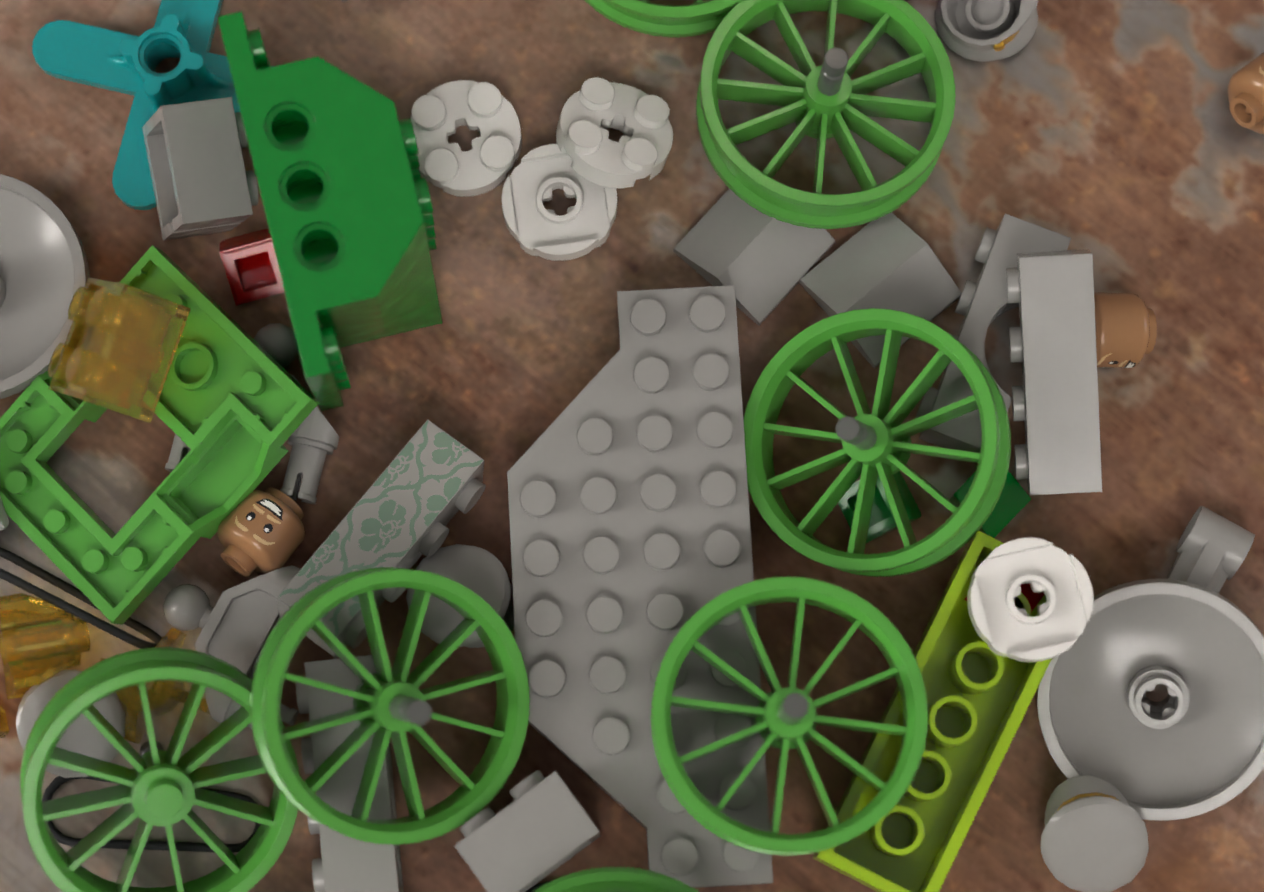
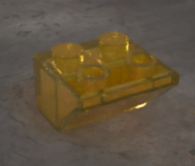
M88 277L85 287L80 286L72 297L68 310V319L72 321L65 344L59 343L51 356L48 375L52 377L49 389L151 423L191 308L123 283Z

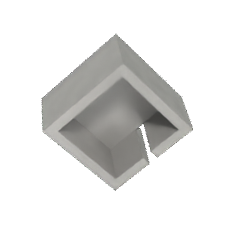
M232 97L160 106L144 124L142 129L163 241L233 230L241 224L240 222L253 215L252 206L258 204V187L255 175L252 170L245 171L241 148H246L248 141L241 112L235 113Z
M538 770L510 790L509 793L515 801L505 809L495 814L488 807L461 826L459 830L465 838L454 846L487 892H526L598 839L601 834L555 771L545 778Z

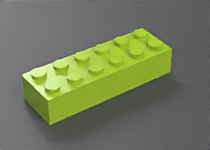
M979 530L968 541L913 653L926 691L928 726L922 758L911 784L892 810L877 824L839 846L814 853L812 859L876 892L940 891L1051 662V659L1039 662H1020L1009 657L996 655L975 631L969 616L967 601L964 598L968 596V589L974 570L995 548L1004 544ZM1023 593L1014 598L1016 608L1025 609L1029 617L1038 616V606L1046 603V596L1044 595L1031 612L1030 604ZM898 685L879 723L903 726L902 701ZM874 733L859 764L885 783L896 763L902 736ZM853 774L835 811L839 824L860 812L878 793L877 790L856 774Z

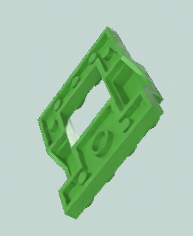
M152 245L111 291L104 323L76 355L37 376L1 416L0 497L6 514L111 623L123 625L200 537L211 539L218 531L219 524L255 490L287 454L288 450L283 446L284 442L316 408L319 402L161 249ZM128 386L191 450L118 533L115 534L47 464V461L84 419L95 423Z

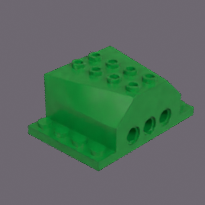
M242 11L218 16L305 377L315 399L319 402L318 406L321 411L342 407L344 404L340 391L351 388L344 357L341 352L342 347L443 323L430 257V251L437 249L433 218L434 211L426 178H421L419 151L410 118L398 120L394 101L318 56L271 67L260 28L248 31Z

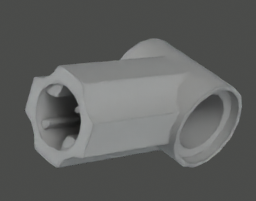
M1200 506L1189 521L1177 544L1176 551L1179 555L1166 579L1193 583L1219 594L1226 579L1230 580L1243 563L1252 546L1255 534L1208 508Z

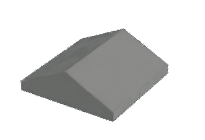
M729 188L674 247L673 252L712 286L735 285L736 306L759 326L799 283L800 279L833 246L835 240L825 229L796 226L765 215L748 205Z
M892 212L868 223L799 281L829 317L852 310L876 308L906 312L931 322L958 300L961 295V291L929 244ZM885 335L869 336L850 341L873 368L881 363ZM902 336L900 347L910 338Z

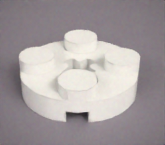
M589 78L584 81L581 89L571 95L564 104L557 124L556 141L560 151H562L564 146L566 153L573 159L571 167L586 180L609 188L622 189L633 187L637 179L646 178L649 175L650 179L657 176L666 163L673 143V129L668 119L670 109L668 104L656 95H648L635 87L609 82L603 78ZM606 128L617 129L626 136H622L619 142L608 139L609 131Z
M470 80L451 81L437 86L427 95L419 97L414 102L410 119L419 151L418 159L421 177H425L426 181L429 180L433 185L443 188V192L462 197L486 193L496 188L506 178V173L513 167L515 160L517 162L521 152L522 136L515 109L501 95L500 90L495 85L488 82L478 83ZM467 125L469 130H478L480 133V137L472 140L473 149L461 151L458 143L449 144V136L454 135L456 128L459 126Z
M557 143L537 147L521 158V163L513 169L510 177L508 175L503 185L502 209L510 234L519 242L521 248L526 253L548 260L564 261L582 257L606 242L609 231L616 219L617 190L616 188L592 183L581 177L571 167L573 159L566 153L564 146L562 151H560ZM563 189L567 198L576 199V205L569 207L567 214L560 216L556 215L554 210L545 209L543 202L552 200V190Z
M1020 538L995 548L974 570L968 589V612L975 631L987 643L992 652L1020 662H1039L1060 655L1078 640V637L1084 631L1086 623L1089 622L1094 598L1090 578L1083 565L1072 554L1068 555L1061 548L1053 546L1052 542L1041 538ZM1030 583L1033 592H1044L1046 596V603L1038 606V616L1029 617L1025 609H1017L1014 604V598L1021 594L1020 585Z

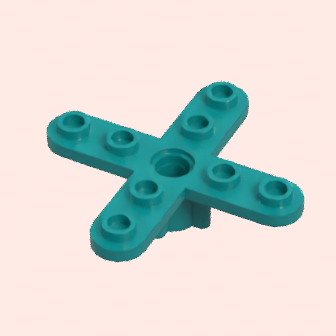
M161 0L154 28L146 30L140 36L69 20H55L39 29L33 39L32 53L36 63L46 74L58 79L134 96L112 177V185L116 195L126 206L132 209L149 210L157 207L142 127L160 106L232 97L235 113L240 112L227 56L209 52L223 0ZM170 57L180 59L177 67L167 73L154 72L162 60Z

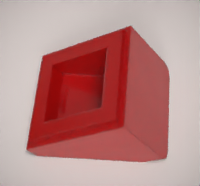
M269 228L225 239L219 243V253L236 305L284 293Z

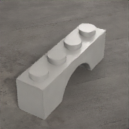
M1008 214L1004 215L997 230L988 227L985 229L974 260L982 262L984 265L977 283L967 280L955 309V313L963 315L964 319L958 335L950 334L972 351L988 371L989 368L985 358L987 329L1001 314L1019 307V303L1008 304L1006 268L1017 267V253L1064 251L1068 249L1071 240L1070 237ZM953 361L944 370L938 389L930 387L922 397L915 419L974 395L968 381ZM997 384L1008 412L1013 398ZM979 409L921 432L919 439L943 448L981 453L982 427Z

